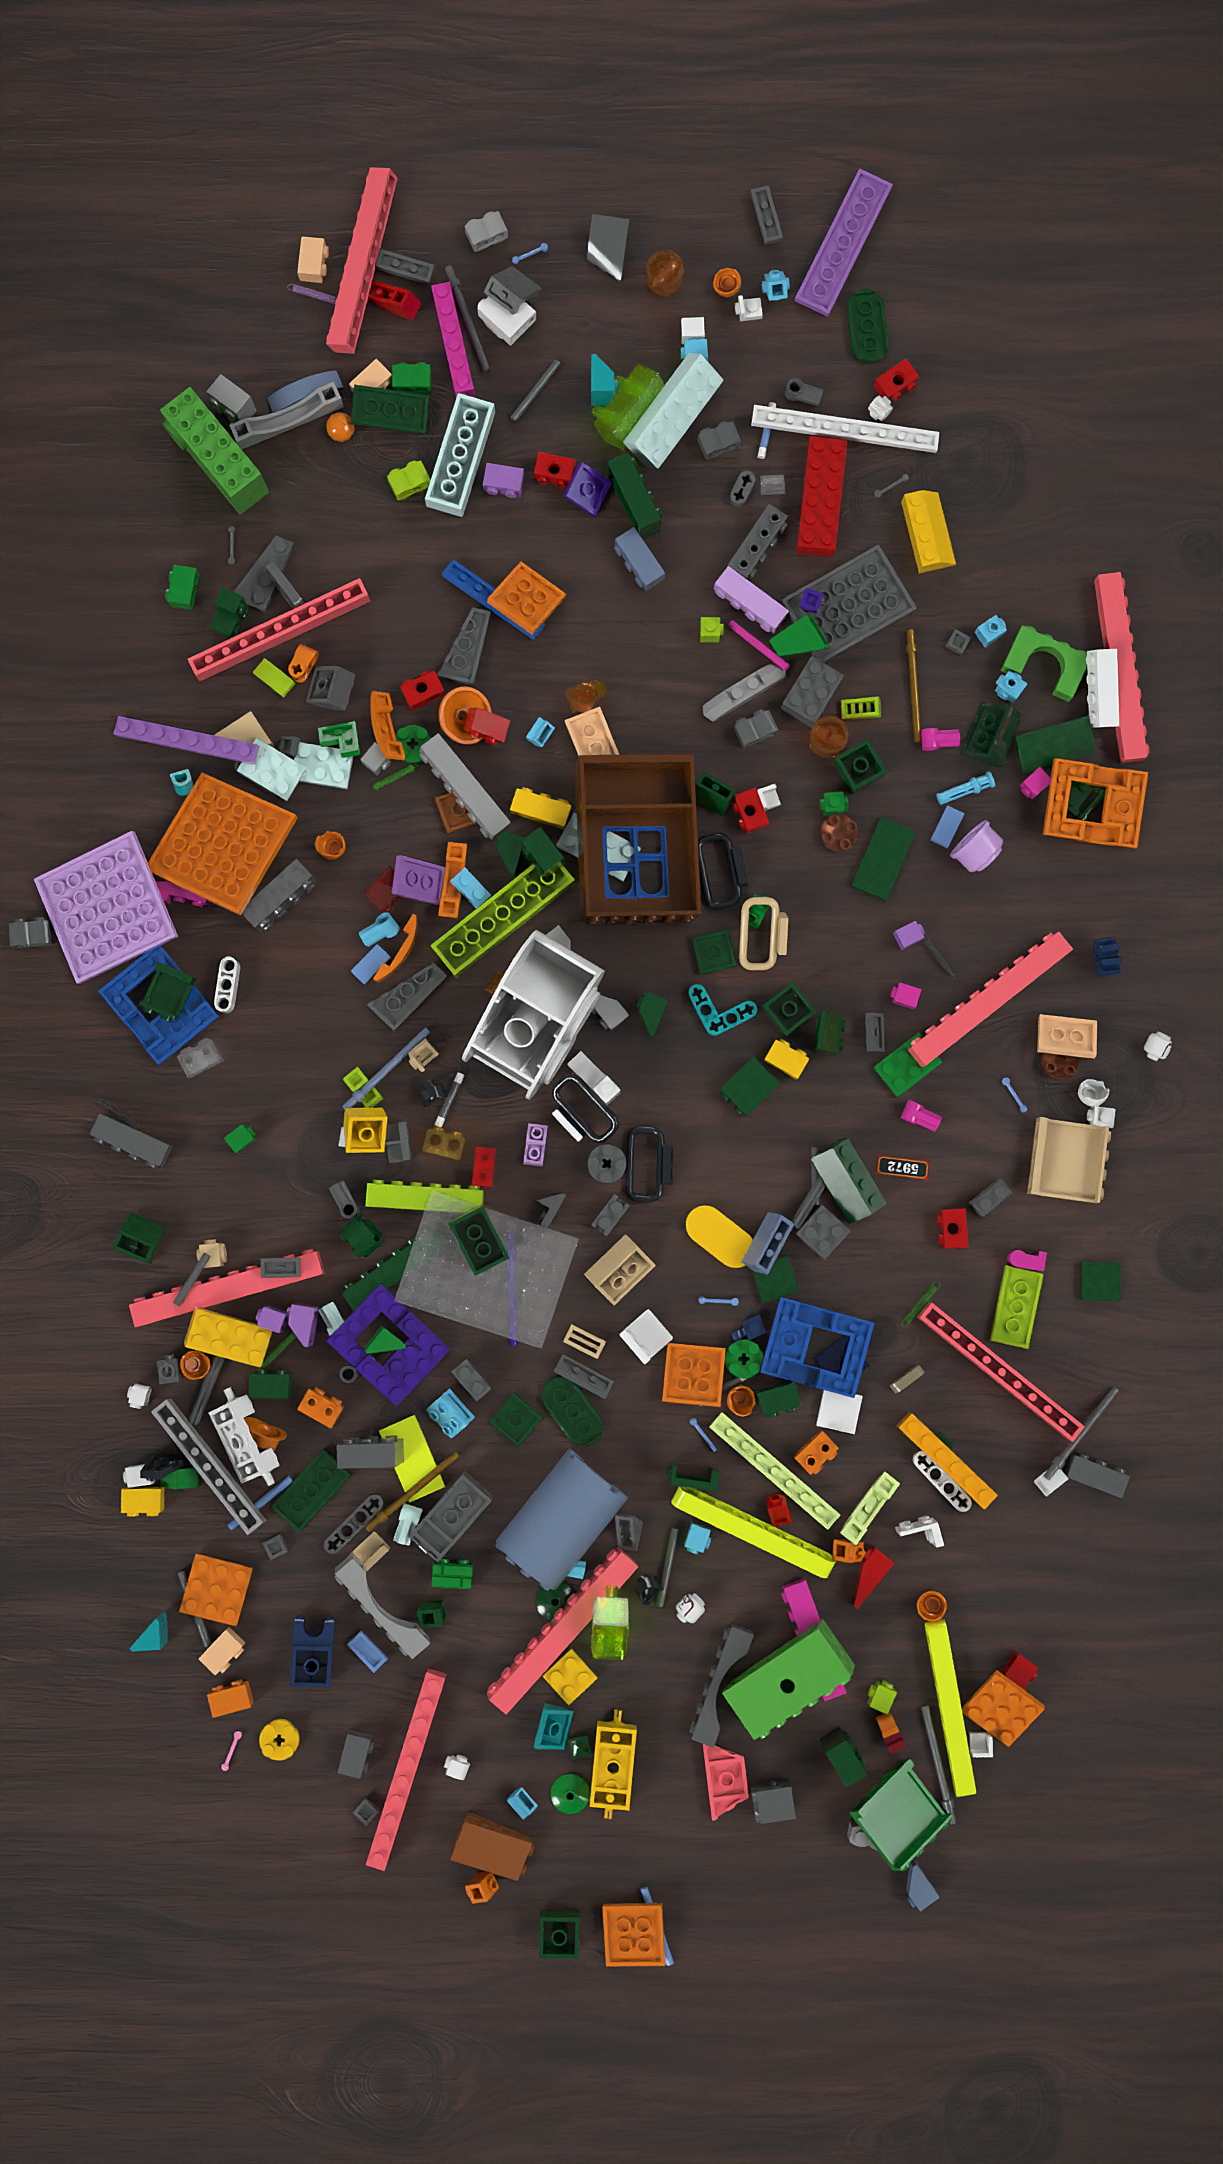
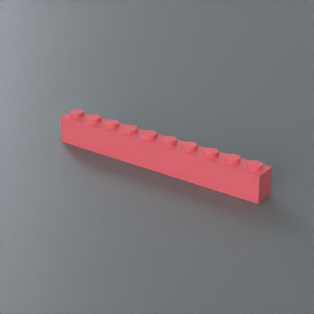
M370 167L369 174L366 177V186L362 194L360 210L357 213V222L353 230V238L349 246V254L344 266V274L340 282V290L335 302L329 334L326 338V344L335 353L354 354L398 179L390 168Z
M1121 572L1100 574L1094 580L1103 646L1104 649H1117L1119 726H1115L1120 763L1140 762L1148 757L1149 745L1145 742L1147 730L1142 721L1144 709L1140 707L1141 690L1137 687L1139 675L1134 666L1136 654L1132 651L1133 635L1129 632L1131 621L1130 615H1127L1126 611L1128 599L1124 596L1123 591L1125 589V580L1121 577Z
M359 578L188 658V661L197 679L202 681L370 602L369 596Z
M1051 932L1042 939L1044 941L1042 945L1038 946L1036 944L1028 950L1030 953L1025 958L1020 956L1013 962L1015 964L1014 967L1011 969L1006 967L999 973L1000 978L996 981L993 978L984 985L986 989L981 993L977 990L969 996L971 1000L967 1004L963 1001L955 1007L956 1012L953 1015L948 1013L941 1018L939 1026L935 1027V1025H932L927 1029L925 1037L922 1039L917 1037L910 1043L912 1047L908 1051L922 1068L1071 952L1073 948L1061 933L1057 932L1053 935Z
M313 1249L303 1251L302 1256L295 1257L294 1254L283 1257L301 1258V1277L261 1278V1267L258 1268L257 1265L246 1267V1272L239 1273L236 1270L227 1273L228 1277L220 1278V1275L208 1278L209 1282L204 1284L201 1281L195 1282L180 1306L173 1302L182 1286L172 1288V1293L164 1294V1291L152 1294L153 1298L146 1300L145 1297L134 1299V1303L129 1305L134 1326H143L192 1312L195 1307H210L325 1274L319 1251L314 1252Z
M928 1302L918 1314V1319L1067 1440L1073 1442L1085 1426L932 1302Z
M620 1547L611 1550L604 1563L599 1564L594 1569V1574L582 1582L578 1592L568 1598L564 1608L556 1611L552 1621L546 1623L542 1627L541 1633L536 1638L530 1640L526 1650L523 1653L520 1652L515 1657L514 1663L504 1669L500 1679L489 1686L487 1692L489 1701L507 1714L638 1568L637 1563Z
M428 1668L366 1862L367 1866L385 1871L444 1685L446 1673Z

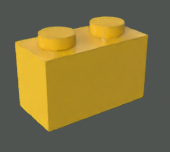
M775 1040L764 1062L797 1080L809 1060L806 1057L807 1053L798 1048L795 1051L789 1047L790 1044L785 1040Z
M125 1487L121 1489V1513H127V1516H139V1513H147V1516H158L159 1513L164 1511L165 1488Z

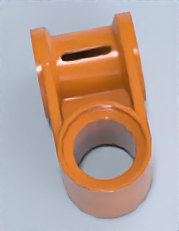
M303 644L298 646L288 668L293 681L303 683L307 680L312 667L318 659V651Z

